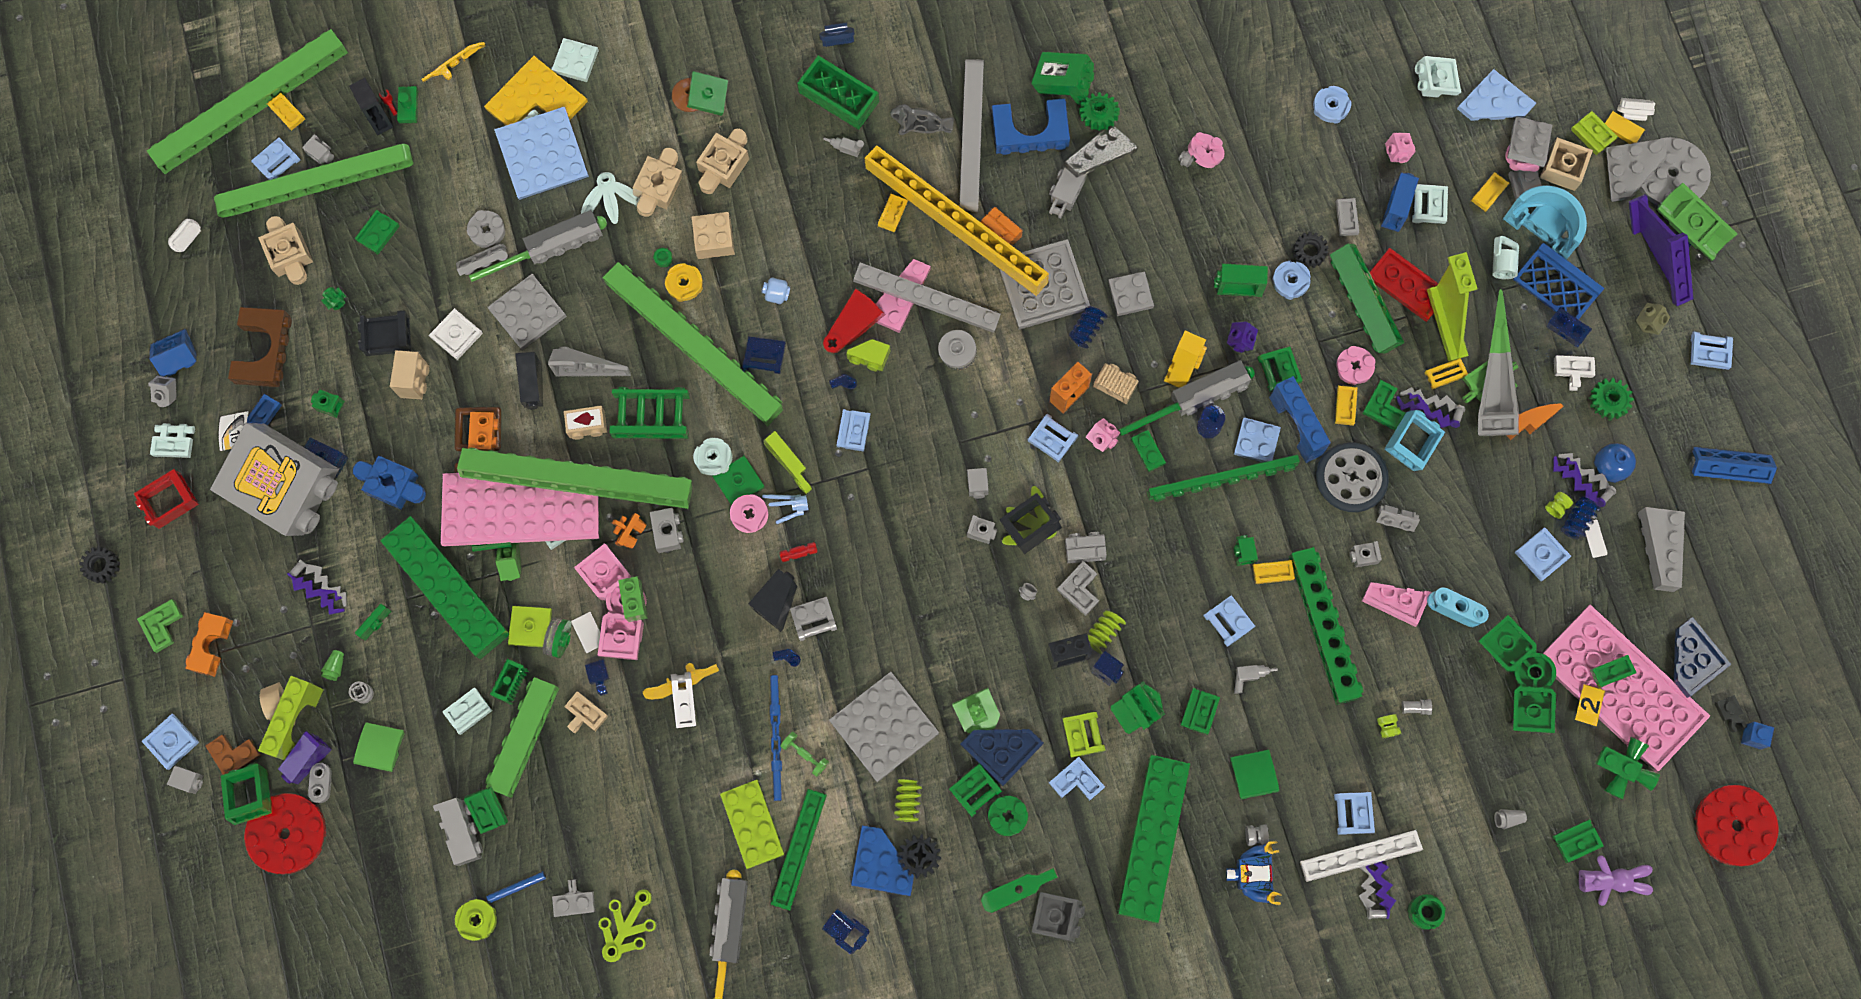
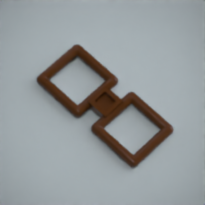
M463 407L455 410L456 451L461 452L462 448L468 449V444H462L463 415H470V412H492L495 414L496 419H499V430L495 431V437H498L497 449L494 448V451L500 450V407ZM459 462L454 465V473H458L457 466Z

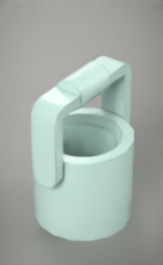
M1505 236L1496 237L1494 239L1493 276L1498 279H1513L1517 277L1518 243ZM1501 243L1512 247V250L1501 249Z

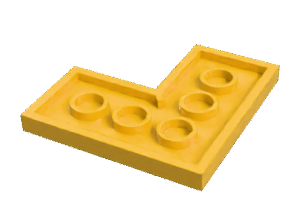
M533 56L484 107L507 126L523 120L536 106L545 113L565 107L569 120H571L588 101L581 93Z

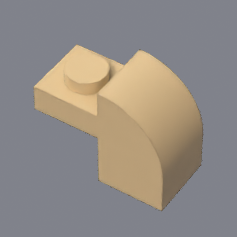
M280 682L263 688L260 691V704L265 718L269 719L270 722L284 692Z

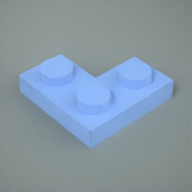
M1080 757L1075 759L1049 782L1050 786L1061 798L1077 786L1090 801L1105 788Z

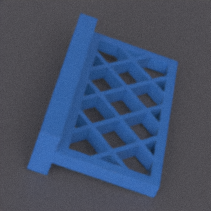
M1545 243L1539 247L1520 270L1518 276L1513 279L1572 325L1579 320L1604 290L1601 285ZM1536 257L1544 261V268L1534 269L1533 261ZM1548 270L1559 272V279L1549 280ZM1545 271L1546 281L1536 282L1535 272ZM1531 272L1532 282L1525 283L1520 279L1523 273ZM1571 281L1574 284L1575 291L1564 292L1563 282ZM1560 282L1561 292L1551 293L1550 283ZM1547 284L1548 293H1538L1536 285ZM1578 293H1587L1592 298L1586 303H1580ZM1575 294L1576 304L1566 305L1565 295ZM1562 295L1563 305H1554L1551 296ZM1567 307H1577L1578 315L1574 319L1567 314Z

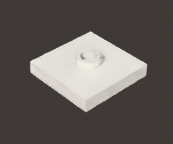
M454 308L431 332L429 337L458 360L483 333Z

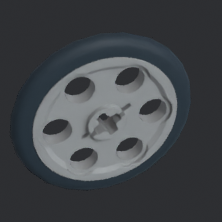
M1346 442L1330 448L1322 456L1316 471V482L1322 496L1332 506L1346 512H1362L1376 506L1383 499L1388 488L1389 475L1385 462L1376 451L1360 443ZM1358 455L1362 456L1364 458V464H1356L1354 462V457ZM1343 458L1345 460V466L1338 467L1335 463V459ZM1369 470L1374 471L1376 479H1368L1366 472ZM1354 473L1355 478L1357 479H1354V481H1350V477L1348 475ZM1336 475L1339 482L1332 484L1329 482L1328 477ZM1365 487L1369 489L1370 495L1368 497L1362 496L1360 488ZM1342 490H1348L1351 493V497L1349 499L1342 498L1340 494Z

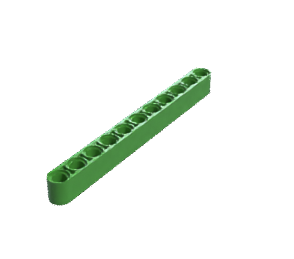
M399 144L218 194L214 197L217 215L219 217H230L408 168L413 165L410 147L407 144Z

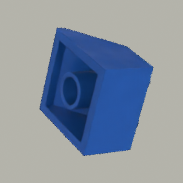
M186 329L151 344L149 359L160 376H171L183 367L189 368L197 361V354Z

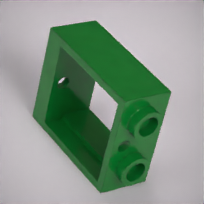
M1222 264L1221 269L1217 270L1216 277L1214 278V288H1217V295L1262 297L1267 286L1268 266Z
M254 763L249 764L246 768L231 770L227 774L221 775L225 820L233 825H237L272 813L267 769L260 764ZM255 777L257 801L236 808L233 784Z

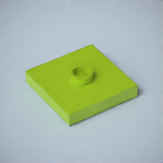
M512 606L508 645L548 648L552 609Z

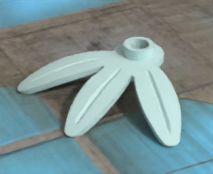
M604 172L597 178L598 186L587 196L581 214L589 210L593 212L603 195L607 215L611 222L616 224L618 222V204L614 193L636 206L639 197L633 195V189L615 182L613 174Z

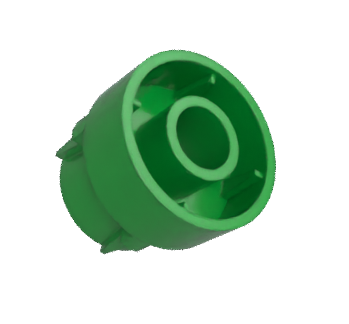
M1420 895L1410 902L1408 917L1411 923L1419 929H1435L1442 924L1445 918L1446 907L1433 895ZM1425 906L1431 910V915L1428 918L1422 914V909Z

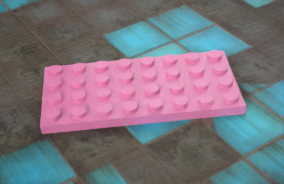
M459 473L443 474L442 546L599 539V496L463 478L459 476Z
M1591 605L1587 606L1542 653L1554 662L1556 679L1579 701L1583 684L1598 688L1590 672L1591 669L1629 655L1637 673L1598 688L1605 690L1598 719L1627 746L1629 745L1630 737L1649 745L1641 759L1655 772H1658L1710 717L1691 697L1686 698L1678 686Z

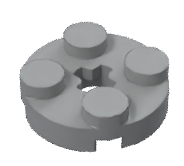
M479 210L469 220L467 234L475 245L489 248L494 244H499L504 238V222L498 214L492 211ZM489 226L491 230L483 233L482 228Z

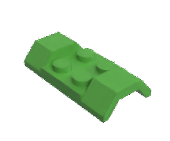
M1684 183L1676 187L1657 207V211L1670 222L1669 224L1678 233L1683 232L1687 234L1688 242L1695 249L1698 248L1711 261L1715 259L1716 254L1725 244L1737 235L1725 221Z

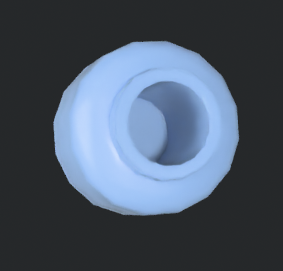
M770 278L768 283L764 282L762 288L765 300L776 304H782L784 301H787L790 292L787 282L777 278Z

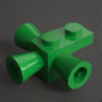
M1630 737L1626 756L1606 746L1603 747L1595 764L1616 774L1604 791L1623 800L1628 781L1635 782L1636 780L1650 791L1655 788L1660 773L1643 769V764L1637 762L1649 748V745Z

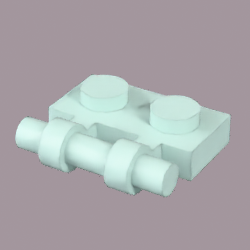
M169 423L155 425V432L161 434L160 436L152 437L150 455L155 457L191 458L193 439L186 437V435L195 433L194 426H188L187 424L173 426ZM170 433H177V437H169Z

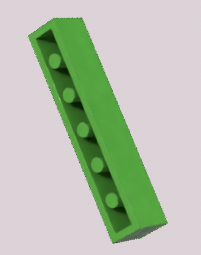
M535 677L533 681L528 683L526 697L520 701L518 706L519 713L511 721V731L502 742L503 749L501 754H498L494 760V770L486 778L487 789L492 786L493 791L512 798L559 691L557 686Z

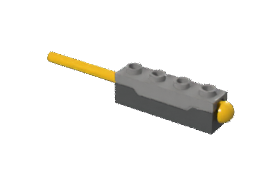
M730 870L726 875V879L722 878V883H718L717 895H720V901L715 905V915H718L717 924L714 923L712 929V936H715V942L710 947V956L713 957L712 961H718L719 965L714 999L723 998L727 962L739 963L748 881L738 880V878H742L738 870Z

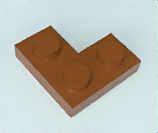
M225 735L219 736L206 745L207 750L223 775L231 770L245 768L261 757L258 749L250 739L235 749L232 748Z

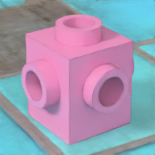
M1393 133L1385 143L1391 162L1405 163L1416 152L1410 133Z
M1103 418L1093 426L1086 438L1093 443L1095 448L1103 452L1107 448L1112 449L1117 444L1118 440L1116 438L1120 432L1113 424Z

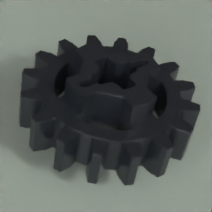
M923 834L920 835L919 839L912 835V841L905 839L906 846H900L903 852H898L897 854L898 857H902L898 864H904L902 871L908 870L909 877L915 874L916 879H918L920 874H922L925 879L927 878V872L931 875L934 874L932 868L938 869L939 865L936 861H940L941 857L937 856V854L941 850L934 848L937 842L930 843L931 837L924 840ZM914 844H917L916 848L913 851H907L909 847H911ZM927 846L931 850V853H929L924 847ZM919 850L921 856L924 857L922 858L920 863L918 861V857H915ZM907 861H911L914 865V868L911 867ZM932 862L929 867L922 869L923 864Z

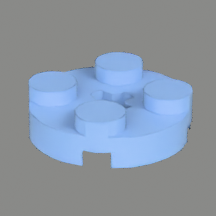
M1337 86L1321 89L1314 99V114L1323 121L1339 123L1348 115L1351 108V100H1349L1347 92ZM1334 101L1335 106L1337 107L1332 108L1328 105V103Z
M1286 261L1276 268L1272 283L1275 290L1281 296L1291 300L1306 293L1310 286L1311 276L1304 264ZM1288 276L1291 278L1295 277V283H1289Z

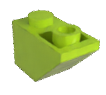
M872 339L847 351V359L855 365H866L872 371H883L890 354V345Z

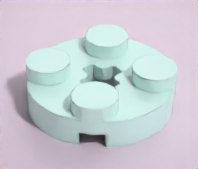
M709 438L704 440L700 447L697 446L693 458L702 474L717 475L729 470V465L732 462V451L722 439ZM715 453L717 457L714 460H711L709 457H711L712 454Z

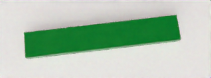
M811 789L807 790L771 902L773 906L791 911L827 794Z

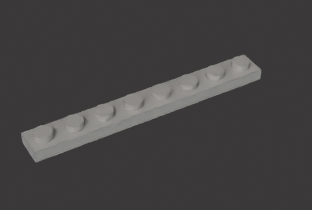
M859 263L853 282L993 333L1001 315L1000 313L863 263Z

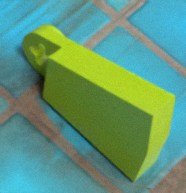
M774 431L763 440L764 445L794 478L797 486L807 494L812 488L802 476L806 468L777 432Z

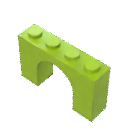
M290 676L258 751L285 760L297 744L292 741L291 733L298 714L306 705L316 708L324 689Z

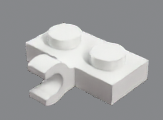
M1556 355L1554 358L1555 376H1569V390L1577 391V387H1581L1580 377L1593 378L1595 376L1594 357Z

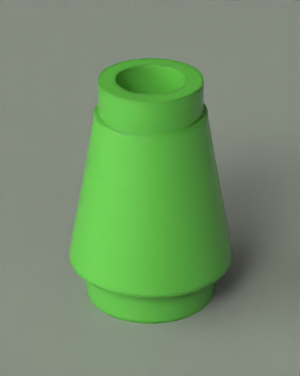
M337 650L332 651V654L321 670L323 672L322 677L337 681V678L341 676L344 653Z

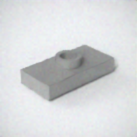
M1355 198L1337 199L1336 209L1339 235H1359Z

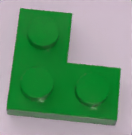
M1380 380L1362 414L1395 431L1406 414L1389 405L1398 388Z

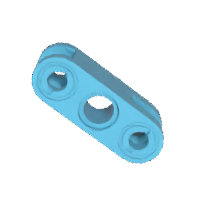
M1439 588L1427 597V603L1431 609L1468 627H1476L1488 619L1489 614L1485 606L1448 588Z

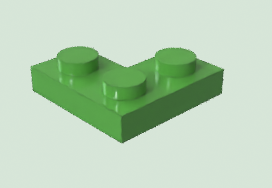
M171 599L137 619L154 652L158 653L174 643L166 626L182 618L183 615L175 600Z

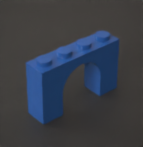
M1065 99L1047 100L1048 126L1042 133L1035 136L1023 135L1015 129L1012 122L1010 104L992 105L996 154L1026 153L1030 150L1046 151L1052 148L1061 150L1069 147L1070 136Z
M1294 376L1276 384L1269 398L1278 414L1287 410L1294 419L1300 434V442L1297 448L1305 463L1322 456L1331 442Z

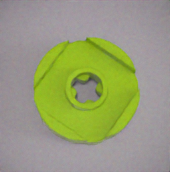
M478 899L470 900L462 905L455 915V925L460 932L459 934L463 938L472 941L488 938L497 923L496 910L488 902ZM478 914L481 922L474 926L471 918Z

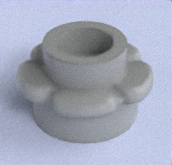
M1183 151L1179 157L1181 166L1189 167L1194 160V156L1192 155L1191 157L1188 151Z
M1024 583L1022 587H1019L1020 596L1028 601L1030 599L1034 600L1037 589L1030 583Z

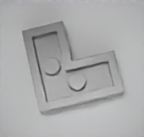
M1083 561L1057 588V591L1085 616L1099 602L1096 597L1085 589L1097 576V573Z

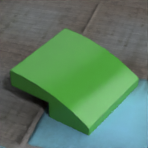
M365 723L356 749L354 764L392 772L399 756L398 749L404 737V731Z

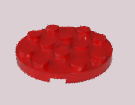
M1728 785L1717 788L1702 799L1695 814L1696 834L1699 842L1710 856L1723 864L1730 866L1756 864L1771 853L1777 842L1779 830L1776 814L1770 803L1760 793L1751 788L1740 785ZM1734 820L1740 821V831L1733 829L1732 823Z
M279 794L270 797L271 814L247 821L244 840L246 850L257 866L275 874H292L305 869L318 857L322 850L324 837H326V824L320 809L309 799L296 794ZM288 828L290 831L289 837L282 839V830Z

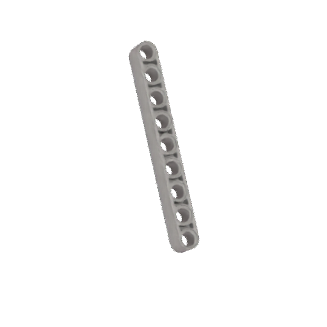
M974 59L965 60L960 208L966 212H978L984 60Z

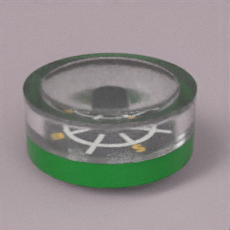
M554 617L551 620L544 638L543 654L556 658L563 656L571 639L570 620Z

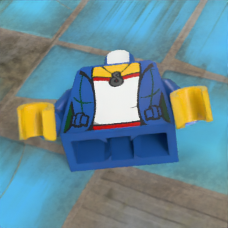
M1276 841L1250 848L1241 855L1240 860H1237V868H1226V880L1238 881V889L1242 890L1245 896L1255 902L1281 904L1280 902H1275L1274 898L1277 895H1282L1273 892L1271 854L1279 852V850H1272V844L1278 843Z

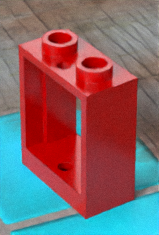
M175 469L134 493L137 499L135 501L136 505L146 514L144 516L146 522L158 529L199 505L182 474ZM174 484L184 502L158 517L148 499Z

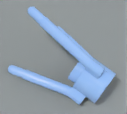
M762 495V498L791 499V501L772 502L768 505H792V510L797 511L777 520L776 524L804 515V511L808 510L806 495Z

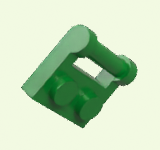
M1290 346L1257 357L1259 363L1262 364L1270 393L1273 392L1276 384L1293 376L1298 384L1302 383V378ZM1271 359L1274 360L1281 380L1277 383L1268 361Z
M980 764L949 788L950 792L971 817L993 796H998L1002 792ZM986 784L991 787L973 804L969 805L967 800Z

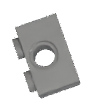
M673 508L650 512L655 546L658 553L681 549V543L684 540L682 531H678L677 526L680 524L679 514L675 513ZM665 527H672V531L669 534L663 533Z

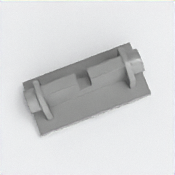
M1385 505L1380 506V514L1376 522L1414 532L1420 519L1416 512L1401 510V514H1397L1398 508Z

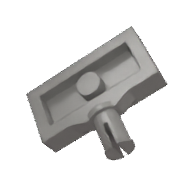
M576 879L568 880V893L552 897L554 917L595 912L594 891L585 893L577 891Z

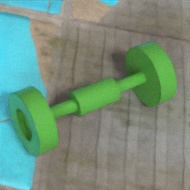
M791 732L780 747L784 750H787L790 746L794 747L802 758L816 766L812 774L818 777L827 767L829 761L825 758L819 763L812 758L813 755L794 743L798 735Z

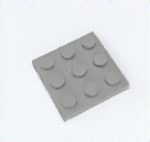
M533 274L529 275L487 307L521 350L525 349L567 317Z

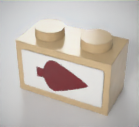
M602 406L564 411L566 433L569 438L577 440L587 435L597 437L601 436L602 433H607L605 411Z

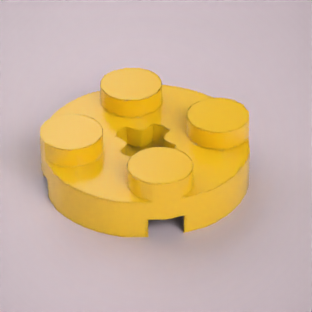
M681 263L673 266L668 271L665 286L670 296L677 301L691 300L703 289V279L696 267ZM681 279L689 280L686 286L679 285Z

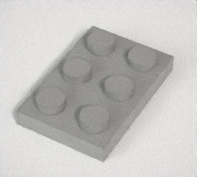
M1516 116L1507 158L1544 167L1547 161L1552 125Z

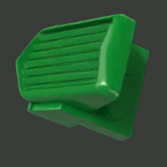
M1144 681L1127 691L1122 696V699L1111 706V711L1127 734L1134 732L1140 727L1145 730L1165 715L1160 692L1147 685Z

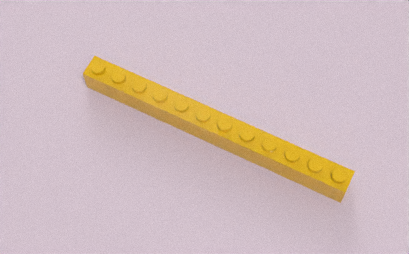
M876 145L865 157V165L868 171L1035 296L1048 284L1049 273L880 147Z

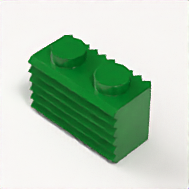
M507 659L490 695L510 705L513 704L512 701L515 700L514 697L518 693L517 690H520L519 687L522 686L521 683H523L528 669L521 664Z

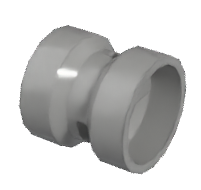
M355 682L349 688V696L359 703H368L373 698L374 691L372 687L363 682Z
M1266 824L1259 825V827L1252 825L1245 827L1248 846H1254L1256 843L1263 845L1269 842Z

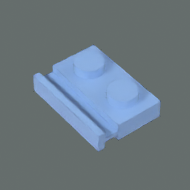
M843 409L837 440L838 448L843 447L845 449L864 451L870 413Z

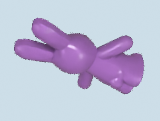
M1601 855L1597 857V861L1602 871H1579V888L1581 891L1602 890L1598 899V903L1601 906L1606 904L1612 889L1618 892L1633 891L1643 895H1650L1653 892V888L1650 885L1634 882V879L1646 877L1652 873L1653 869L1650 865H1641L1630 870L1616 869L1611 872L1605 857Z

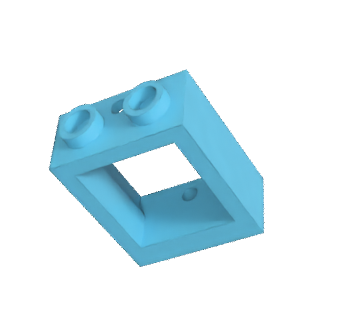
M1419 410L1406 412L1384 448L1412 471L1423 470L1445 433L1438 423L1427 419L1426 415ZM1412 422L1429 434L1428 439L1417 456L1400 444L1401 439Z

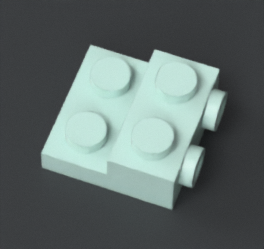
M1424 56L1417 62L1415 72L1419 74L1418 89L1422 92V96L1439 97L1441 94L1458 95L1461 93L1455 59Z

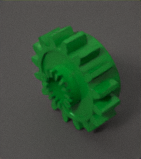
M1101 92L1098 93V96L1092 93L1091 98L1085 97V102H1081L1079 110L1081 121H1085V126H1089L1091 130L1095 129L1098 131L1108 130L1110 126H1114V121H1118L1120 114L1118 102H1114V97L1108 98L1107 93L1101 96Z
M1606 378L1601 383L1598 382L1595 385L1596 388L1591 390L1593 395L1589 397V400H1592L1590 406L1595 409L1594 413H1599L1601 418L1608 417V420L1614 417L1619 419L1622 415L1625 416L1628 413L1627 410L1632 408V405L1629 403L1634 401V398L1629 397L1633 392L1626 390L1629 385L1622 386V380L1616 383L1614 378H1611L1609 382ZM1608 396L1612 397L1614 401H1610Z

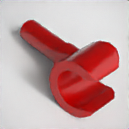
M386 90L388 93L386 97H382L379 93L382 102L389 106L394 116L397 115L390 92Z

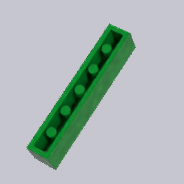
M1348 243L1330 254L1332 258L1331 264L1335 270H1338L1339 280L1348 291L1347 296L1356 307L1355 312L1364 323V331L1367 335H1370L1373 341L1371 342L1373 349L1378 353L1386 354L1404 344L1405 342L1357 246Z

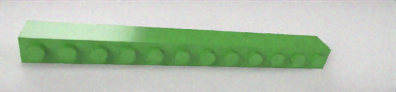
M331 29L323 32L317 39L308 42L303 48L293 52L282 62L276 63L270 70L261 73L259 77L246 83L244 87L231 93L223 101L214 104L212 108L199 114L191 122L185 123L176 132L170 133L165 139L152 145L147 150L148 154L164 174L168 173L268 106L267 103L279 93L286 95L348 53Z
M618 262L603 277L608 287L764 424L769 426L783 411L782 401L774 395L772 397L767 393L769 390L762 383L758 385L751 373L748 371L743 372L740 369L741 365L736 360L727 358V353L721 347L717 349L713 345L714 342L707 335L703 337L696 325L687 323L685 321L686 317L678 311L676 313L672 309L673 306L667 300L662 301L659 298L660 295L656 290L647 288L645 286L646 282L639 276L636 278L632 274L633 271L627 265L622 266Z
M462 448L457 466L459 476L463 478L687 509L689 508L692 493V480L686 477H669L666 474L654 475L645 471L632 472L628 469L618 470L608 466L596 467L587 463L583 465L574 464L571 461L560 462L551 458L538 459L534 456H517L514 453L502 454L493 450L480 451L476 448Z

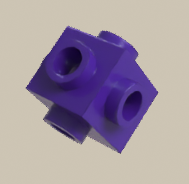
M1234 322L1230 329L1227 344L1233 347V350L1242 353L1253 350L1258 329L1248 322Z

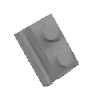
M1518 170L1515 172L1510 171L1508 174L1515 200L1525 191L1542 186L1538 171Z

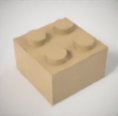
M1556 138L1550 147L1540 179L1575 191L1582 183L1593 150Z
M729 212L692 216L695 252L698 259L735 255Z
M395 350L390 388L400 398L422 400L423 394L427 390L425 379L429 375V365L418 352Z

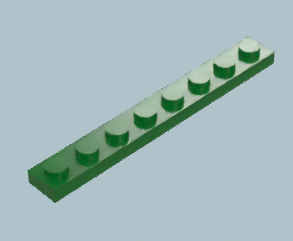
M1298 455L1149 488L1147 495L1149 500L1158 502L1166 499L1165 497L1167 496L1180 497L1184 495V492L1191 491L1192 493H1197L1206 487L1215 489L1221 487V484L1229 483V485L1239 483L1241 479L1245 478L1247 480H1254L1263 474L1272 476L1280 470H1284V472L1295 470L1300 460Z

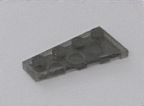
M1110 125L1108 130L1102 131L1067 159L1063 166L1077 178L1096 170L1101 165L1105 166L1115 159L1119 160L1125 157L1126 154H1133L1137 152L1139 147L1115 126Z

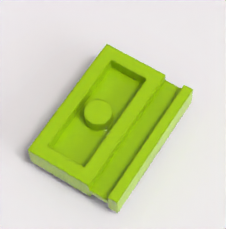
M1593 111L1571 128V131L1589 149L1593 150L1592 152L1596 156L1618 137Z

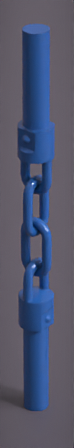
M773 675L770 676V721L773 733L771 738V751L773 753L771 770L773 771L774 801H782L781 738L779 736L781 708L779 705L778 676ZM773 716H777V722H773ZM774 740H778V749H774Z

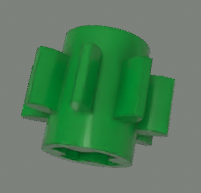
M330 287L322 294L324 298L321 301L328 310L331 308L338 310L345 304L344 299L346 295L339 287L337 289Z

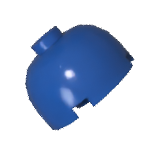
M1613 443L1599 450L1595 456L1594 464L1599 471L1598 474L1602 473L1607 481L1615 483L1625 480L1632 474L1636 467V458L1633 451L1626 445Z

